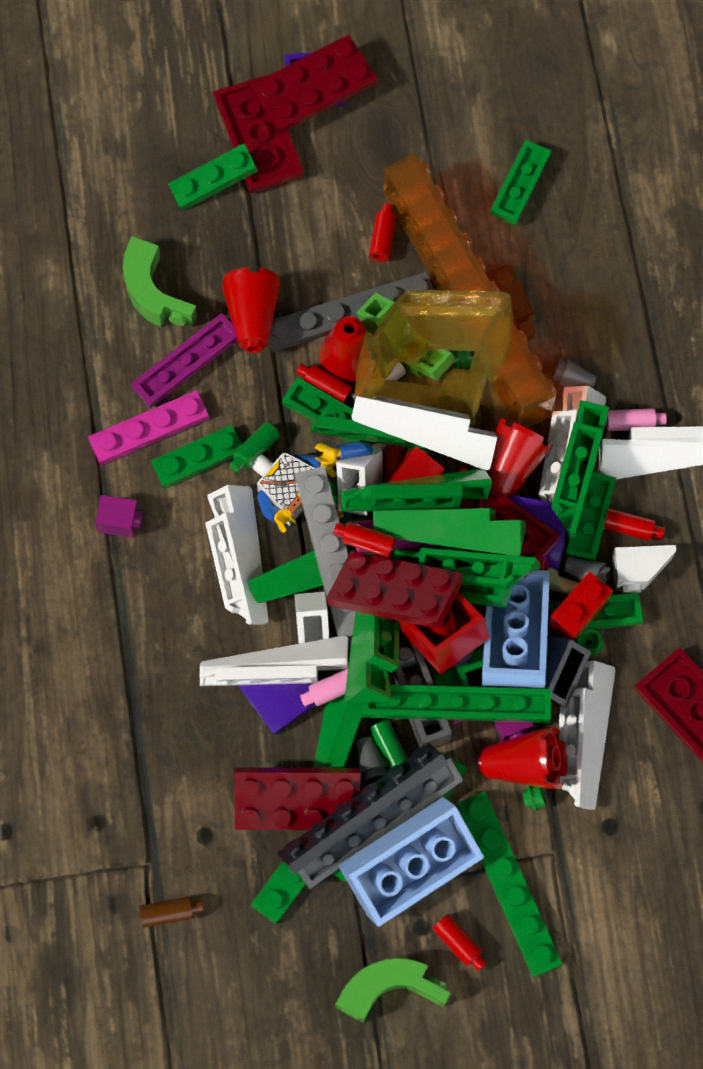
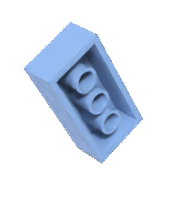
M532 571L526 579L522 578L515 583L506 608L486 606L485 623L490 638L484 642L482 687L545 689L550 571Z
M442 797L338 866L366 915L379 927L484 857L456 806Z

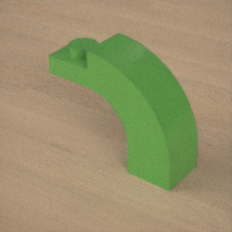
M132 236L124 254L123 274L129 299L135 309L145 319L159 327H162L165 318L179 326L186 324L193 327L197 318L196 305L165 295L152 282L153 274L160 260L159 246Z
M375 292L356 312L368 333L391 357H395L404 368L420 378L426 375L437 381L455 362L451 352L435 345L418 334L404 319L394 301Z
M387 959L373 963L358 972L345 986L335 1004V1008L364 1023L374 1002L387 991L407 989L441 1007H444L451 992L445 990L447 985L444 982L431 976L429 980L423 978L428 967L427 965L409 959Z

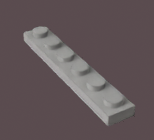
M325 466L295 473L294 477L327 597L348 557L345 543H342L343 537L333 534L339 519ZM329 606L337 637L347 636L349 649H351L356 612Z

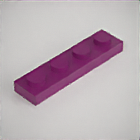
M221 313L131 383L132 389L151 409L237 342L233 324Z

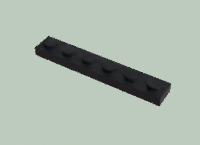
M430 743L416 749L412 756L401 764L391 767L383 777L365 786L361 793L350 801L340 804L332 814L314 823L310 830L299 838L289 841L277 853L287 868L293 874H296L447 764V761L442 753Z

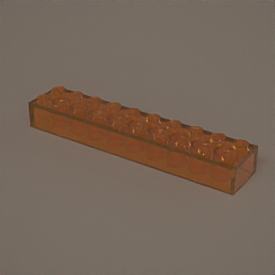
M414 153L386 166L384 170L383 194L389 204L394 206L393 211L513 423L515 422L529 428L550 418L556 398L555 395H557L556 388L550 379L546 380L541 372L542 364L538 356L530 353L527 347L528 340L521 329L517 330L514 325V316L508 305L503 306L499 299L500 292L496 283L493 280L489 281L485 274L484 262L479 256L475 257L472 252L471 240L466 232L462 233L457 225L458 218L452 208L448 209L445 205L443 191L438 184H433L427 163L425 161L421 162L417 154Z

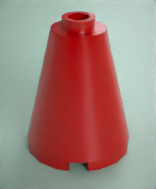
M249 267L236 269L226 274L222 282L223 293L238 345L247 353H259L268 346L281 286L280 277L274 271L265 268H259V273L249 272Z
M347 316L341 318L323 341L319 354L320 363L323 370L343 382H347V384H355L374 371L378 360V350L362 322L355 317Z
M500 418L495 430L497 441L491 467L486 472L492 480L491 487L511 499V496L518 491L551 451L553 444L548 442L544 445L542 444L544 437L515 422L512 427L506 426L507 419Z
M546 727L484 747L482 753L478 755V769L480 772H483L486 778L551 790L560 789L564 785V783H559L560 777L567 774L565 742L558 741L556 734L561 733L558 728Z

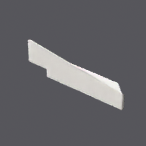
M590 386L564 387L563 411H553L548 442H551L553 447L544 461L539 497L542 501L550 503L553 501L573 423L578 422L580 400L605 406L606 397Z
M356 395L352 412L353 421L478 468L490 469L497 441L496 433L470 428V417L468 414L382 396L368 398Z
M703 426L631 427L628 440L602 439L599 447L600 473L621 479L703 465Z
M226 485L207 495L215 518L205 523L224 605L231 613L244 617L247 624L264 625L268 623L266 602L257 603L247 581L263 574L253 490L250 486Z
M339 636L202 661L200 663V686L318 682V671H341L348 668V637Z
M595 660L587 661L567 708L560 705L559 730L561 732L559 733V741L565 742L567 753V774L560 777L559 783H564L562 789L568 791L574 798L576 807L588 810L596 808L616 672L613 666Z

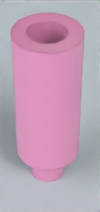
M654 408L609 410L606 421L607 432L630 431L631 427L666 425V413H656Z
M348 668L309 685V691L300 695L303 705L307 706L315 702L317 706H320L344 695Z

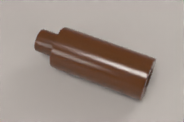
M190 897L139 905L143 928L193 919V914L204 912L202 899L190 901Z

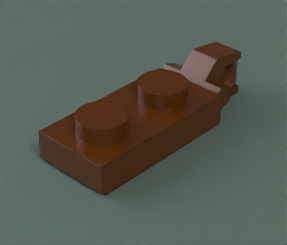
M509 263L484 273V280L506 327H510L511 330L517 329L523 343L534 339V334H536L532 322L536 321L534 311L512 264Z

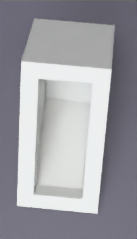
M676 545L616 547L612 554L614 590H623L624 594L640 593L641 590H645L672 560L676 552Z
M325 592L294 594L298 643L328 639L329 627Z

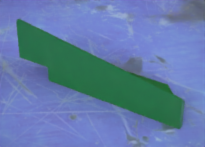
M580 400L578 422L573 423L551 506L566 529L571 541H574L609 412V407Z
M476 469L346 488L340 491L342 511L459 509L461 500L488 499L492 480L484 469Z
M495 509L373 511V530L394 536L396 539L519 556L522 553L526 521H496Z
M345 544L348 555L350 551L357 552L356 547ZM314 550L247 581L257 603L267 602L323 586ZM394 550L392 551L390 559H393L394 557ZM365 553V554L380 556V555H377V554H375V553Z
M421 548V551L395 549L393 557L395 560L459 572L464 579L462 585L509 589L531 571L539 570L541 566L537 558L431 548Z
M356 612L344 702L348 704L386 702L391 699L388 672L392 673L399 667V621Z
M331 671V675H330V676H332V675H334V674H336V673H338V672H340V671ZM345 694L325 703L314 768L346 767L363 718L362 703H345Z

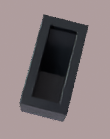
M547 634L545 689H551L552 701L567 708L591 651L571 639Z

